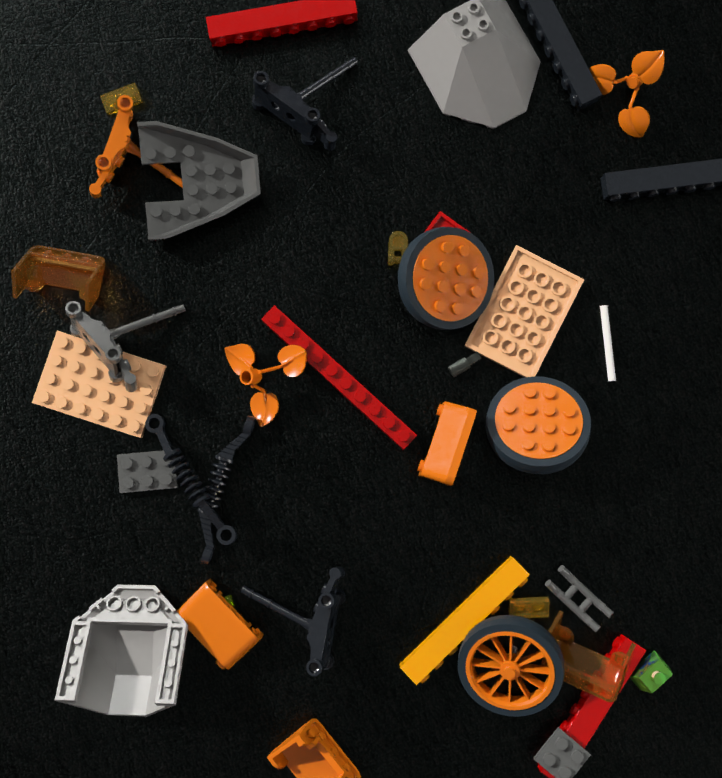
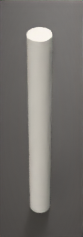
M608 305L600 306L609 382L616 381Z

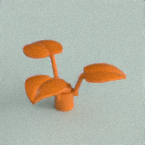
M664 50L644 51L637 54L632 61L633 72L629 76L614 80L616 71L609 65L598 64L589 68L602 95L610 93L613 90V84L623 81L627 82L629 88L634 89L629 109L621 110L618 117L620 127L630 136L641 138L649 127L650 116L647 110L640 106L634 108L632 106L639 87L643 83L653 84L660 78L665 63Z
M237 344L225 347L227 360L233 371L240 375V381L244 385H251V388L261 391L255 393L250 401L251 411L254 417H256L259 426L263 427L269 424L278 413L279 402L275 394H266V390L257 384L261 381L263 373L281 368L290 377H297L302 374L306 366V350L298 345L285 346L278 353V360L281 365L258 370L256 368L253 369L252 366L256 357L251 346L248 344Z

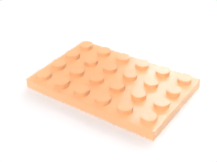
M516 245L493 289L486 309L479 316L464 346L523 377L536 376L584 279Z
M57 331L32 403L142 438L146 428L145 422L151 414L167 366L123 352L122 357L124 360H128L131 366L129 371L136 376L137 381L136 391L128 392L125 388L124 379L120 382L110 380L109 369L82 338Z

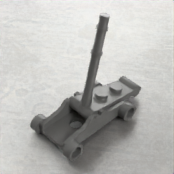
M71 301L65 306L66 314L71 320V334L74 337L82 338L109 369L108 374L111 381L120 382L124 379L125 388L128 392L136 391V376L130 373L131 366L127 359H123V351L119 343L115 344L114 339L124 333L157 323V321L171 316H177V314L186 311L182 304L124 326L108 329L102 321L91 319L85 314L80 303Z

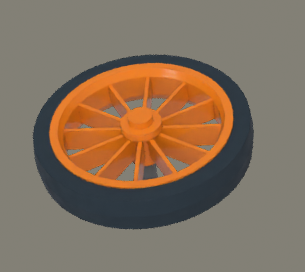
M499 615L481 621L468 632L462 642L458 655V673L464 689L479 705L500 715L513 717L527 716L545 709L559 694L564 680L563 654L555 638L538 623L520 616ZM497 636H510L509 653H506ZM513 636L527 640L519 651L516 646H513ZM491 639L500 654L482 643ZM531 643L540 650L520 658ZM478 650L493 660L474 658V654ZM545 657L548 666L528 663ZM475 666L494 669L478 675ZM530 673L548 674V677L543 682ZM501 674L492 688L483 682L486 679ZM522 678L538 687V689L530 693ZM504 679L509 680L508 695L496 691ZM512 680H516L524 695H511Z

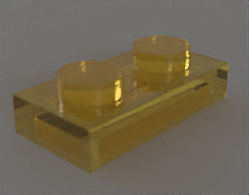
M135 83L100 95L108 115L118 112L117 100L122 95L130 96L133 100V106L143 102Z
M510 598L509 615L524 618L549 617V598Z

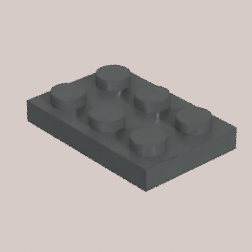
M164 450L117 455L120 493L179 488L178 481L176 480L178 474H172L176 467L169 468L168 464L171 460L167 462L163 460L165 456Z

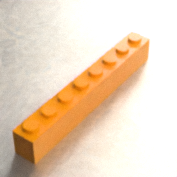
M510 556L399 664L400 668L416 685L419 682L424 683L430 677L429 673L434 668L437 670L444 663L443 659L447 655L451 656L457 651V645L465 639L468 632L475 625L485 620L490 613L492 615L496 613L500 608L499 604L503 600H509L514 595L513 591L518 586L522 587L528 581L527 577L530 574Z

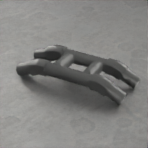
M560 566L558 571L572 584L570 588L564 593L551 580H547L545 586L593 631L598 632L601 626L586 614L585 611L593 603L608 618L614 612L583 585L565 566ZM578 590L586 597L580 606L570 599Z

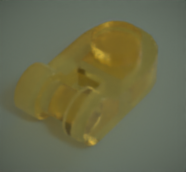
M395 231L390 235L388 265L400 264L401 258L408 247V238L402 231ZM394 251H402L401 256H394Z

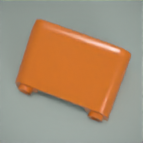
M210 578L177 612L188 624V630L217 659V665L221 669H230L261 640L264 634L258 627L256 629L250 628L252 624L248 623L221 595V591L216 593L217 589L215 587L217 585Z
M314 718L300 727L267 756L272 766L282 769L287 765L296 778H361L360 772L324 726Z

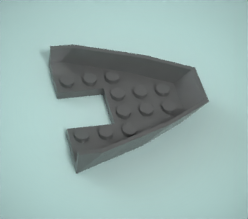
M158 121L137 122L142 165L181 163L184 200L145 203L149 241L167 239L217 219L261 194L258 156L219 138Z

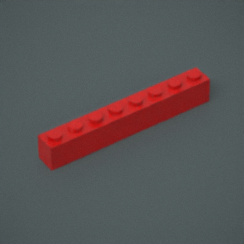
M300 0L208 16L206 21L212 46L222 47L228 43L240 44L245 40H261L263 37H278L285 33L296 34L302 30L313 31L320 27L331 28L342 23L352 24L354 21H357V8L355 0Z
M622 634L620 637L615 638L610 653L604 655L599 670L594 671L589 686L584 687L580 694V700L571 707L570 716L559 727L584 749L646 652L645 649ZM538 763L537 767L541 773L549 778H555Z

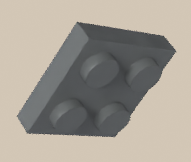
M557 727L534 756V760L555 778H573L591 754L561 728Z

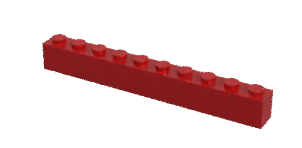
M275 305L261 319L287 345L303 347L307 353L306 362L402 450L417 436Z

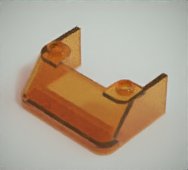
M33 246L11 270L13 298H18L24 289L36 292L43 288L44 285L80 291L79 296L85 301V311H90L100 294L105 270V259L101 256L46 246Z
M559 611L548 632L555 638L563 654L565 668L563 681L607 702H614L619 695L630 667L636 644H631L627 654L614 652L610 658L605 657L573 642L574 634L569 628L561 625L563 612ZM543 657L541 665L548 666L545 657Z

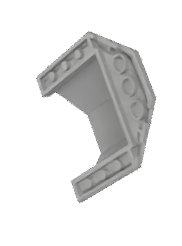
M470 0L443 14L408 49L411 58L444 115L455 116L467 122L486 125L488 128L495 129L526 112L541 61L506 0Z
M116 585L111 589V593L103 599L101 597L89 607L87 612L80 617L77 616L72 621L55 701L106 715L147 717L176 705L188 624L155 585Z

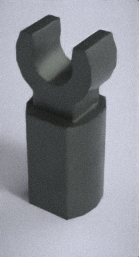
M476 352L468 358L464 357L450 365L448 369L452 376L456 377L471 368L470 365L480 360L481 356Z

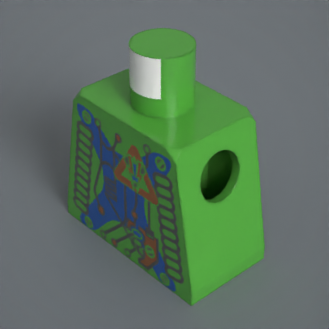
M654 650L636 666L629 678L641 691L653 693L673 673Z

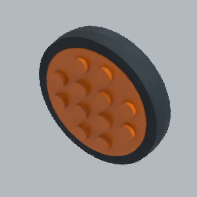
M438 227L420 234L406 248L400 261L398 287L401 299L409 313L426 326L440 330H451L472 323L486 309L493 292L494 269L487 249L476 236L460 228Z
M533 376L521 378L507 384L494 396L486 416V431L492 449L506 464L526 473L550 474L569 467L582 455L590 438L591 418L584 400L570 386L552 378Z

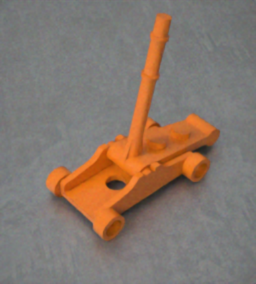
M122 95L118 98L117 105L119 110L103 154L96 158L95 163L99 178L96 183L91 184L89 187L93 198L101 196L102 188L106 182L110 183L115 175L113 173L116 167H121L125 160L124 155L127 152L141 158L140 148L130 138L131 131L129 125L133 119V100L128 95ZM162 164L151 165L165 175L166 178H169L183 188L182 178L173 173L172 170H169Z

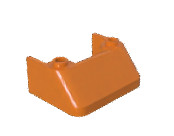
M446 401L439 404L436 413L439 416V421L425 460L421 459L417 470L420 471L418 476L445 485H453L477 410Z

